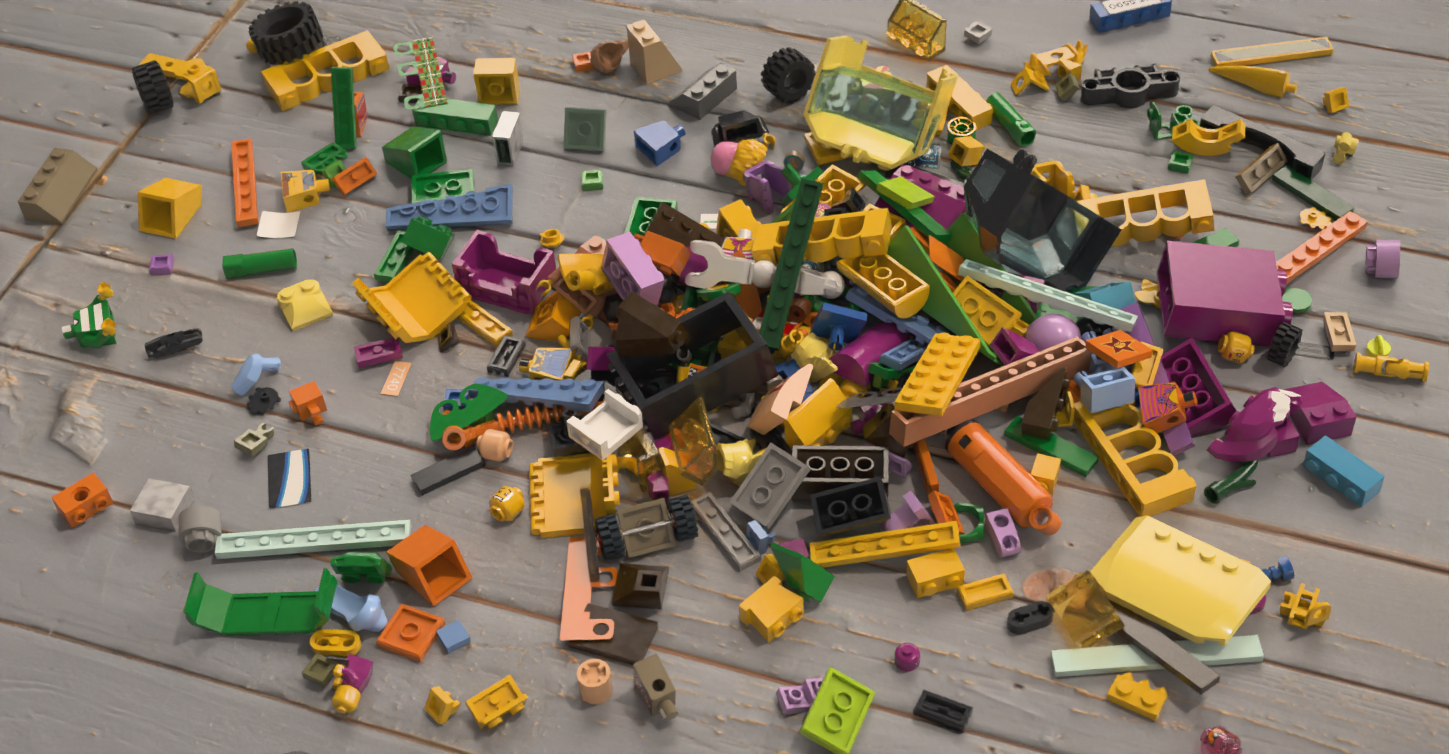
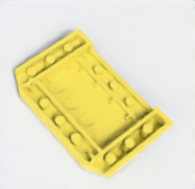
M1150 516L1136 517L1090 571L1091 581L1097 583L1100 587V592L1105 598L1194 643L1204 644L1205 640L1218 641L1221 646H1225L1271 585V580L1260 568Z

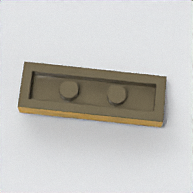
M1277 143L1269 147L1235 177L1244 193L1249 194L1287 163L1288 160Z

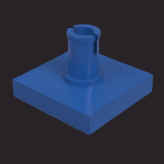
M823 302L811 325L810 333L830 339L828 344L830 349L833 350L834 344H836L835 351L841 350L843 343L849 344L858 337L867 321V313Z

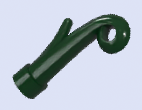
M1258 459L1239 462L1243 464L1241 468L1218 482L1214 481L1205 487L1204 494L1208 501L1217 504L1230 492L1243 487L1254 486L1256 480L1246 479L1256 469Z

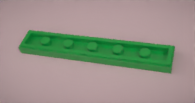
M877 171L859 172L858 178L924 235L928 238L931 235L940 242L950 241L952 234L920 207L908 210L876 190L878 183L887 180Z

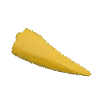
M1252 66L1209 67L1208 70L1252 87L1264 94L1283 98L1286 92L1296 93L1298 88L1297 85L1290 84V74L1286 71Z

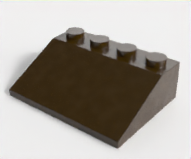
M664 202L660 204L653 214L643 234L645 236L647 231L682 243L686 247H689L691 241L694 240L715 242L722 247L725 238ZM671 273L674 286L685 292L686 287L689 285L677 283L675 274ZM689 286L695 290L699 289L698 287Z

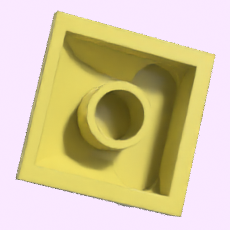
M305 280L282 289L277 295L278 306L292 331L333 316V312L316 280Z

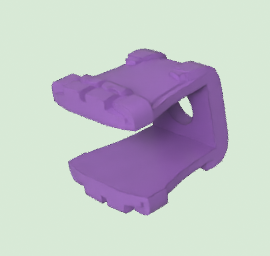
M765 160L746 170L744 176L748 188V198L757 201L763 206V210L770 214L773 212L770 188L784 197L792 190V185L780 173L784 167H777L773 162Z

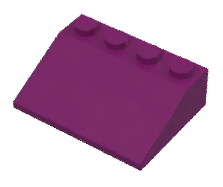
M905 164L890 178L894 179L902 176L934 195L933 203L920 206V208L946 230L962 213L966 212L964 188L962 186ZM881 197L878 198L874 206L881 209L888 208L890 213L906 219ZM906 219V226H909V228L915 227Z
M1190 338L1163 354L1161 361L1169 381L1176 383L1182 394L1194 391L1196 395L1197 405L1185 408L1186 424L1191 436L1218 430L1229 424V419L1237 410L1194 339Z

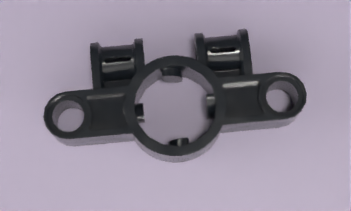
M1156 64L1144 67L1135 65L1134 68H1124L1118 71L1115 67L1111 68V70L1103 71L1095 69L1094 78H1088L1082 82L1080 101L1085 105L1115 103L1124 108H1137L1144 105L1148 100L1177 96L1180 75L1175 71L1159 72ZM1124 86H1132V87H1136V88H1138V89H1137V90H1127V89H1124V88H1122V87H1124Z

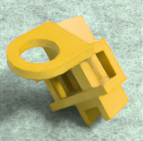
M1301 583L1297 595L1285 591L1284 601L1280 604V614L1289 616L1287 624L1307 630V627L1311 625L1322 627L1325 620L1329 619L1332 610L1328 602H1317L1320 589L1316 588L1315 593L1304 590L1305 584Z

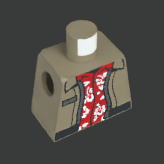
M657 653L634 663L633 686L650 714L655 716L661 713L664 721L675 718L678 715V711L675 708L676 690Z

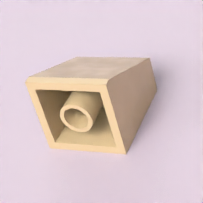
M645 20L626 26L630 63L646 84L682 72L680 65Z

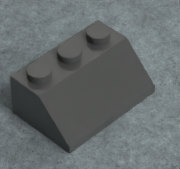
M719 63L703 73L673 98L669 105L701 120L737 89L736 70Z

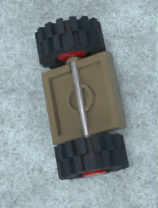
M688 495L668 499V511L664 498L616 510L620 530L614 514L595 518L597 537L605 561L625 556L623 540L628 558L676 546L672 527L678 542L698 537L697 521Z

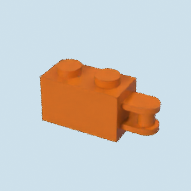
M647 231L645 236L636 233L633 236L640 242L641 248L646 255L651 257L654 266L660 272L669 276L671 273L680 276L692 254L684 244Z

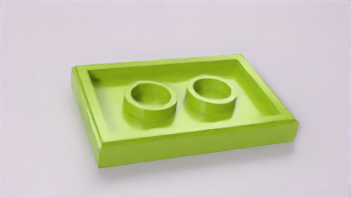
M829 667L799 733L835 754H849L876 692L836 669Z

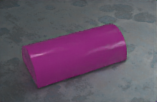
M882 320L829 358L838 367V370L833 373L865 387L874 380V374L868 372L869 364L879 362L883 353L910 340V336L908 333L899 331L896 323H887Z

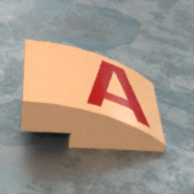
M808 364L770 390L755 409L748 427L764 435L787 420L789 412L802 403L813 365Z

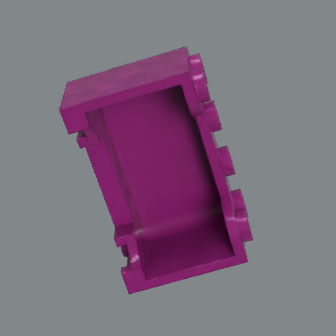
M476 230L452 262L454 278L471 295V299L529 315L533 313L544 297L541 295L546 291V288L543 286L536 290L538 283L541 280H548V276L556 270L554 251L538 248L534 252V260L499 251L497 241L491 233Z

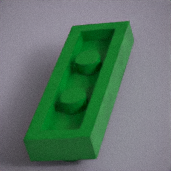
M397 231L374 273L375 280L390 282L403 270L414 250L413 247L401 242L405 232Z

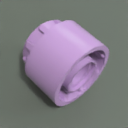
M1376 240L1375 244H1368L1366 246L1365 272L1374 274V278L1399 277L1400 240Z

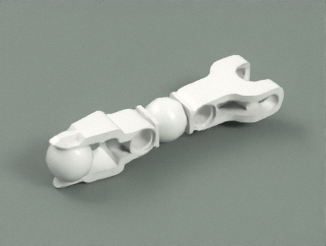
M691 241V251L704 256L708 262V268L704 272L688 273L685 277L687 285L706 289L715 286L720 281H729L750 285L754 283L760 288L772 286L777 269L772 262L761 260L755 263V260L726 255L715 242ZM801 267L795 293L821 295L827 299H835L843 293L845 282L843 277L837 272L827 271L822 273L807 267Z

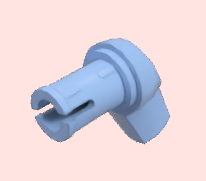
M259 354L248 356L231 385L232 389L243 396L257 382L261 371H279L281 367L279 357L267 358L261 357Z

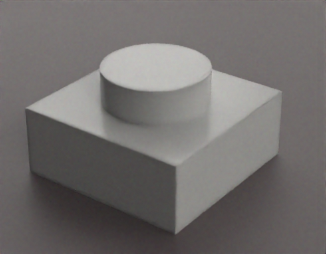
M978 21L964 30V36L978 44L992 35V29Z

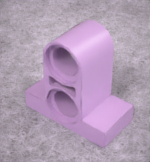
M909 491L903 496L907 503L892 512L891 519L881 521L880 528L882 532L936 523L913 492Z

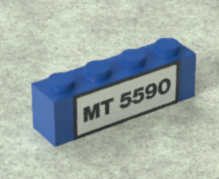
M1172 0L1100 1L1091 4L1089 20L1097 32L1101 33L1170 17Z

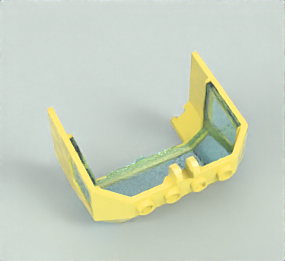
M849 36L828 38L803 113L815 140L822 143L821 146L824 148L839 149L841 157L845 159L853 155V162L859 163L861 161L868 164L873 162L878 164V168L890 171V169H894L928 153L949 105L958 76L952 73L948 76V70L943 68L936 89L933 91L862 65L869 41L862 40L861 43L853 42L854 38Z

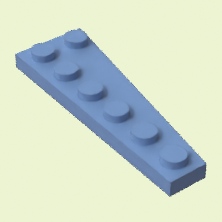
M512 184L486 188V191L474 193V191L466 192V195L454 197L451 195L445 196L446 199L434 201L430 199L419 203L386 208L387 231L406 230L411 218L421 217V215L433 220L431 224L435 226L440 224L447 227L513 224Z
M857 285L848 290L847 300L884 322L896 323L899 331L913 333L916 335L915 340L921 344L930 343L935 333L953 335L949 333L947 328L936 326L923 316L913 315L909 318H899Z
M481 377L473 383L487 385L508 394V398L504 402L514 403L524 400L526 405H534L537 402L544 403L545 407L550 408L558 404L564 405V408L568 410L572 408L583 412H591L605 390L604 381H595L593 379L585 381H574L572 379L552 380L549 378L542 380H531L529 378L514 380L509 378L488 379L487 377ZM477 389L468 390L470 398H475L478 395Z

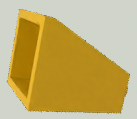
M164 178L138 191L139 231L174 239L178 238L202 205L201 185Z

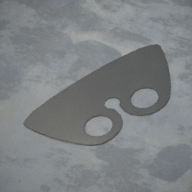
M902 388L884 390L881 392V395H884L883 397H876L878 396L876 392L857 393L843 400L836 408L895 402L899 393L889 394L887 392L890 390H902ZM861 394H872L871 396L865 398L857 397Z

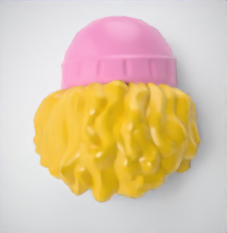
M754 139L742 140L739 143L721 142L715 146L711 153V165L716 173L734 178L742 186H746L743 178L744 172L762 162L763 158H766L767 148L764 144Z

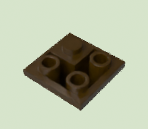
M620 563L612 606L662 610L669 567Z

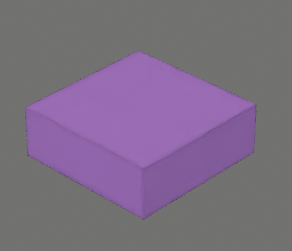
M173 254L152 255L149 266L150 275L172 274L175 260Z

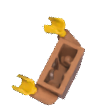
M558 267L548 276V280H541L538 283L536 290L540 286L545 287L546 291L541 296H546L551 289V285L554 284L553 287L581 312L588 314L581 320L591 329L593 327L592 319H596L604 306L605 293L595 295L592 290H570L562 276L560 267Z

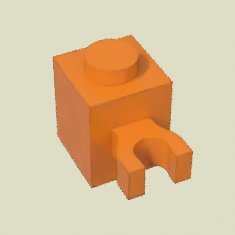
M315 381L289 391L292 400L288 401L293 414L298 413L301 421L311 417L315 426L324 422L320 414L327 411L323 395Z

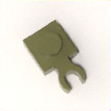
M264 422L258 426L256 431L249 428L234 440V448L253 457L268 445V439L274 436V427L272 426L269 430H266V423Z

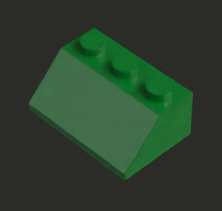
M635 197L625 233L631 232L633 236L635 233L643 236L660 204L664 202L678 211L677 200Z

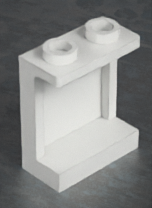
M609 389L604 392L605 401L581 421L575 416L566 421L569 437L602 461L643 428L641 410L637 406L629 404L621 395L615 394Z

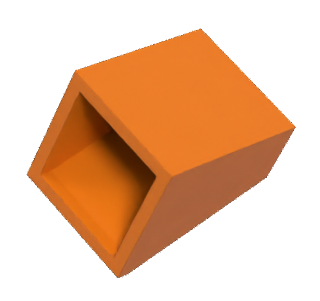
M427 525L422 526L386 551L396 572L432 606L437 605L473 579L454 539Z

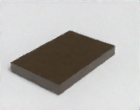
M587 604L584 612H590L589 619H611L614 621L613 637L600 640H569L570 648L631 665L644 659L658 629V622L594 604ZM599 623L593 627V632L596 635H605L609 631V626L605 623Z

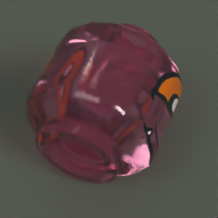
M1218 725L1212 729L1207 728L1200 737V741H1202L1200 749L1203 754L1242 753L1241 740L1224 726Z

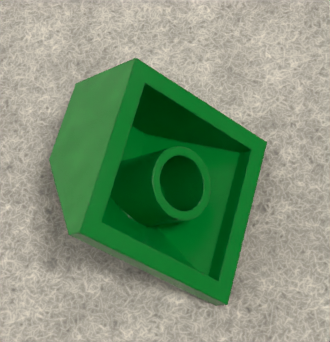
M772 543L770 547L789 586L797 590V595L802 597L803 600L810 602L813 599L821 603L835 576L806 556Z

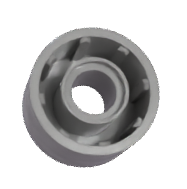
M194 506L183 510L179 514V541L184 544V547L195 553L208 552L216 547L217 536L222 534L221 513L217 509L208 506Z

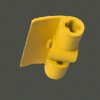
M559 254L558 263L560 271L570 290H592L595 295H601L608 290H615L601 269L603 254Z

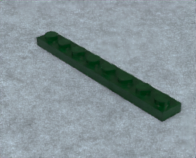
M801 179L759 331L770 350L779 351L823 190V183L807 179Z

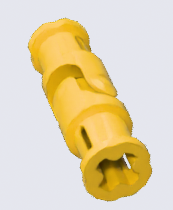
M1356 352L1353 373L1362 371L1373 373L1375 376H1397L1400 379L1415 378L1426 382L1429 374V362H1409V359L1402 358L1398 360L1394 357L1376 355V357L1363 356L1361 353ZM1383 362H1385V372L1381 371Z

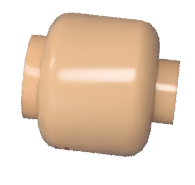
M488 429L484 432L483 436L480 435L478 437L477 449H479L480 455L484 459L502 462L510 457L513 450V440L510 439L509 434L506 432Z

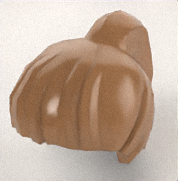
M628 40L599 43L590 52L591 64H593L597 71L602 73L615 71L621 63L622 56L628 49Z

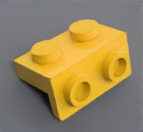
M508 675L467 700L465 705L481 730L487 726L489 729H492L503 722L501 717L508 713H511L513 716L525 708L524 703H526L528 697L526 694H522L512 676Z

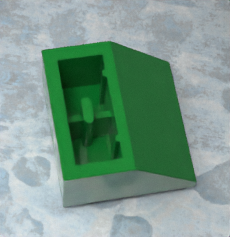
M422 215L421 217L411 218L401 242L424 253L431 252L439 260L443 259L455 237V234L451 233L452 229L442 224L435 226L431 224L433 220Z

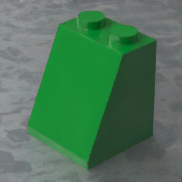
M412 126L382 146L385 162L410 179L412 175L433 173L447 163L442 132L438 129Z

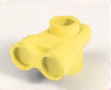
M1347 132L1342 133V136L1337 135L1333 145L1334 148H1337L1333 161L1336 164H1342L1345 162V154L1353 156L1359 140L1352 138V135Z

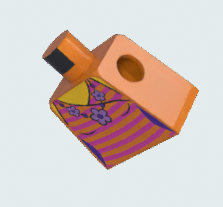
M1174 382L1138 387L1143 425L1154 430L1157 434L1186 421L1185 408L1197 405L1194 391L1182 394L1180 388Z

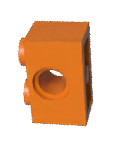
M94 472L51 497L57 511L71 528L113 504L107 487Z

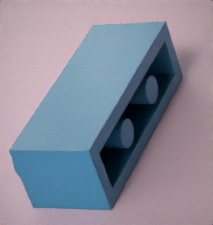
M1326 435L1306 451L1303 466L1360 507H1363L1380 493L1385 476Z

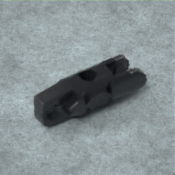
M193 328L160 336L145 343L146 353L150 358L187 350L202 343V331L199 328Z

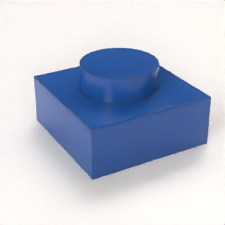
M446 389L444 400L453 399L457 401L460 410L466 407V404L461 403L459 399L463 389ZM467 391L465 393V398L469 400L470 396L469 392ZM449 403L444 404V412L446 410L452 411L453 405Z

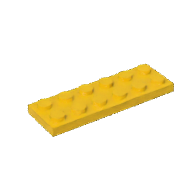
M935 333L896 398L895 410L942 417L980 349V339L967 335L953 336L948 333Z

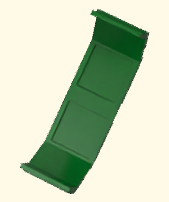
M323 568L318 591L231 594L206 584L199 573L195 572L183 612L191 625L217 632L219 635L309 634L316 632L318 626L321 628L329 621L338 581L327 568Z

